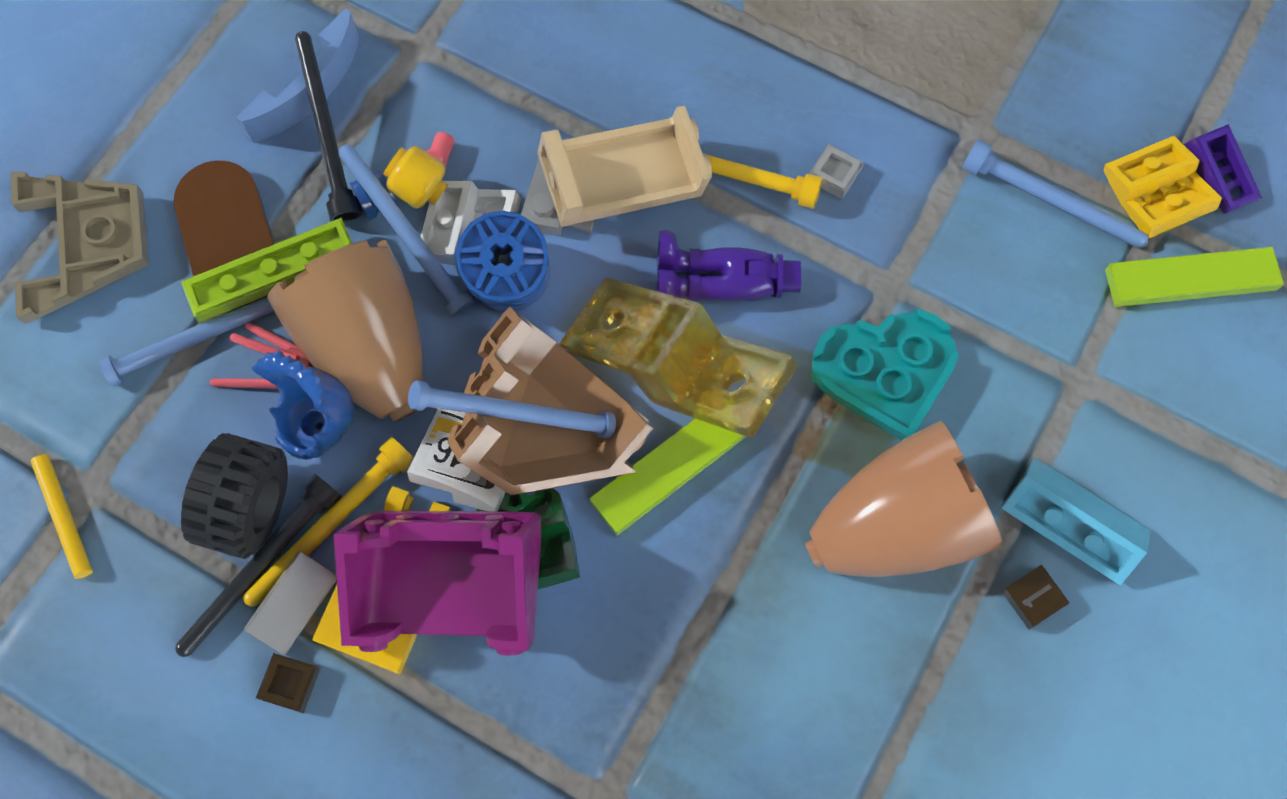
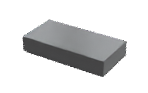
M298 551L243 630L285 656L336 582V574Z

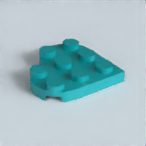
M915 309L914 313L902 312L895 316L891 314L879 326L865 321H857L856 324H842L836 328L835 325L831 326L819 338L814 350L811 378L832 400L902 441L915 434L954 371L959 354L956 351V344L950 335L952 331L950 326L935 314Z

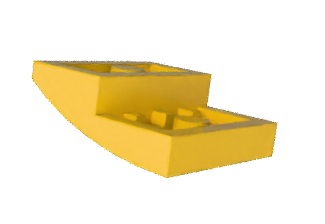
M1175 136L1105 164L1103 169L1119 202L1139 230L1146 233L1149 239L1217 210L1222 199L1196 173L1200 160Z

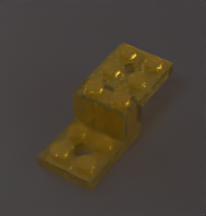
M606 277L560 342V345L572 355L628 373L651 403L752 439L798 367L792 355L723 336L700 303ZM614 323H621L618 327L610 330ZM746 379L741 388L732 392L728 391L733 383Z

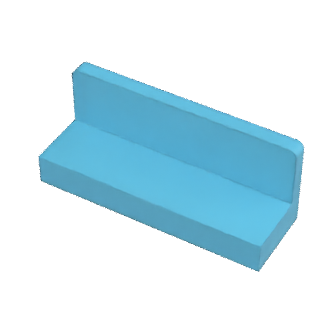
M1035 457L1030 461L1024 476L1002 506L1004 511L1119 585L1124 582L1148 553L1151 533L1148 528Z

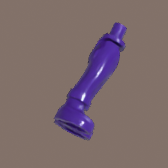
M667 230L659 231L657 306L668 307L674 304L677 299L688 297V301H753L769 296L781 298L782 292L800 293L801 261L783 260L782 254H777L774 259L771 253L740 247H723L708 250L690 248L688 252L680 249L673 232ZM688 272L689 278L680 277L676 273ZM698 274H720L722 276L700 277Z

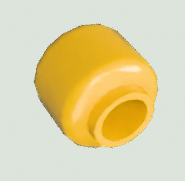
M412 146L408 150L401 147L383 173L388 178L386 187L389 192L415 209L423 207L427 201L435 205L448 187V184L442 181L446 173L445 165L419 146Z

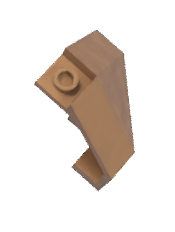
M509 306L482 339L478 355L483 357L484 360L480 372L470 375L464 393L596 415L601 411L611 412L616 418L614 434L606 439L597 437L595 432L465 413L462 425L457 424L452 427L447 441L457 460L510 495L636 472L627 459L632 453L642 447L646 436L653 429L647 423L649 420L557 341Z

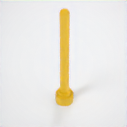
M707 155L711 162L712 173L790 194L791 199L798 201L799 206L814 210L823 177L807 173L805 177L798 175L795 179Z
M391 436L379 448L381 453L375 458L378 462L245 592L243 596L244 603L249 607L258 606L268 595L298 551L309 556L390 474L394 477L400 471L404 474L409 469L414 457Z

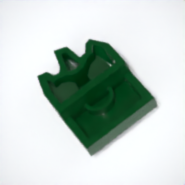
M554 488L537 490L529 496L526 493L510 495L505 492L504 499L497 512H533L541 515L538 590L581 578L575 540L560 493Z

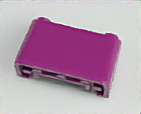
M378 511L362 515L334 533L341 646H359V649L363 652H377L386 649L388 642L393 641L400 634L486 636V644L496 649L499 655L514 656L528 651L534 643L541 547V515L533 512Z

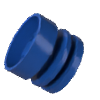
M503 210L485 213L469 223L459 238L455 256L459 275L475 300L489 310L503 313L509 306L516 311H520L536 302L547 287L550 274L546 240L536 224L521 214ZM498 252L502 255H507L511 252L512 264L508 267L503 263L495 266L497 262L494 255Z

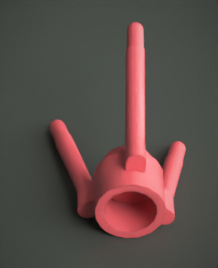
M251 322L244 325L246 330L281 349L236 333L230 335L232 342L243 345L246 348L263 354L268 352L274 353L279 350L283 352L284 356H291L295 361L303 362L306 367H314L295 344ZM212 378L210 380V385L213 387L278 389L277 386L265 379Z

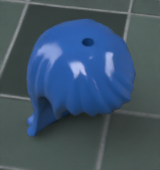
M279 350L274 353H266L263 358L258 359L257 363L252 366V370L279 389L280 399L277 407L269 408V412L275 419L276 443L283 450L298 459L310 460L322 456L342 439L343 434L346 433L348 427L353 422L354 408L349 390L339 379L334 378L321 369L306 367L303 362L295 361L291 356H284L283 352Z

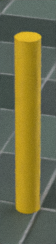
M38 455L32 458L30 462L75 579L85 578L91 575L93 570L49 455Z

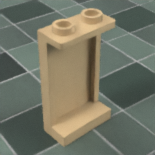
M676 107L673 116L669 119L565 140L561 139L558 129L542 132L537 153L561 227L702 196L712 177V166L708 156L702 154L698 143V126L693 118L690 119L686 107Z

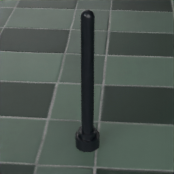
M300 31L295 36V43L331 188V193L328 194L329 201L326 202L329 219L331 222L342 218L343 222L354 220L363 214L357 196L353 194V190L347 187L312 38L309 33Z
M314 474L303 486L306 489L300 496L303 501L176 643V653L181 657L190 656L317 511L321 514L326 508L331 509L341 499L342 495L318 475Z

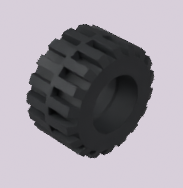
M222 433L216 439H213L197 460L185 488L181 508V531L183 532L184 539L191 544L240 559H247L253 555L272 531L284 501L288 480L285 452L280 448L230 433Z

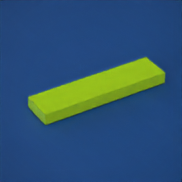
M339 218L183 280L181 284L194 318L198 323H201L267 296L278 282L286 281L289 286L295 282L294 278L298 274L306 270L305 264L353 243L342 218Z
M1273 247L1110 263L1105 269L1114 307L1277 291L1284 285Z
M725 395L635 463L632 467L636 472L618 476L590 497V504L614 534L618 536L754 431L755 426L731 398Z

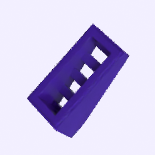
M1229 124L1183 144L1200 160L1196 173L1222 197L1219 208L1223 214L1262 198ZM1220 160L1224 167L1218 169L1216 161ZM1229 173L1233 180L1225 183L1222 176ZM1238 187L1243 194L1232 198L1229 190Z

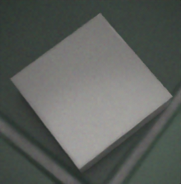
M828 144L809 174L823 177L821 189L843 199L862 170L864 162Z

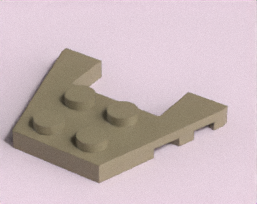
M11 172L12 205L19 213L56 206L60 274L15 282L16 317L24 324L31 323L149 265L144 195L138 185L86 179L83 183L65 181L61 176L46 175L45 178L30 177L26 172Z

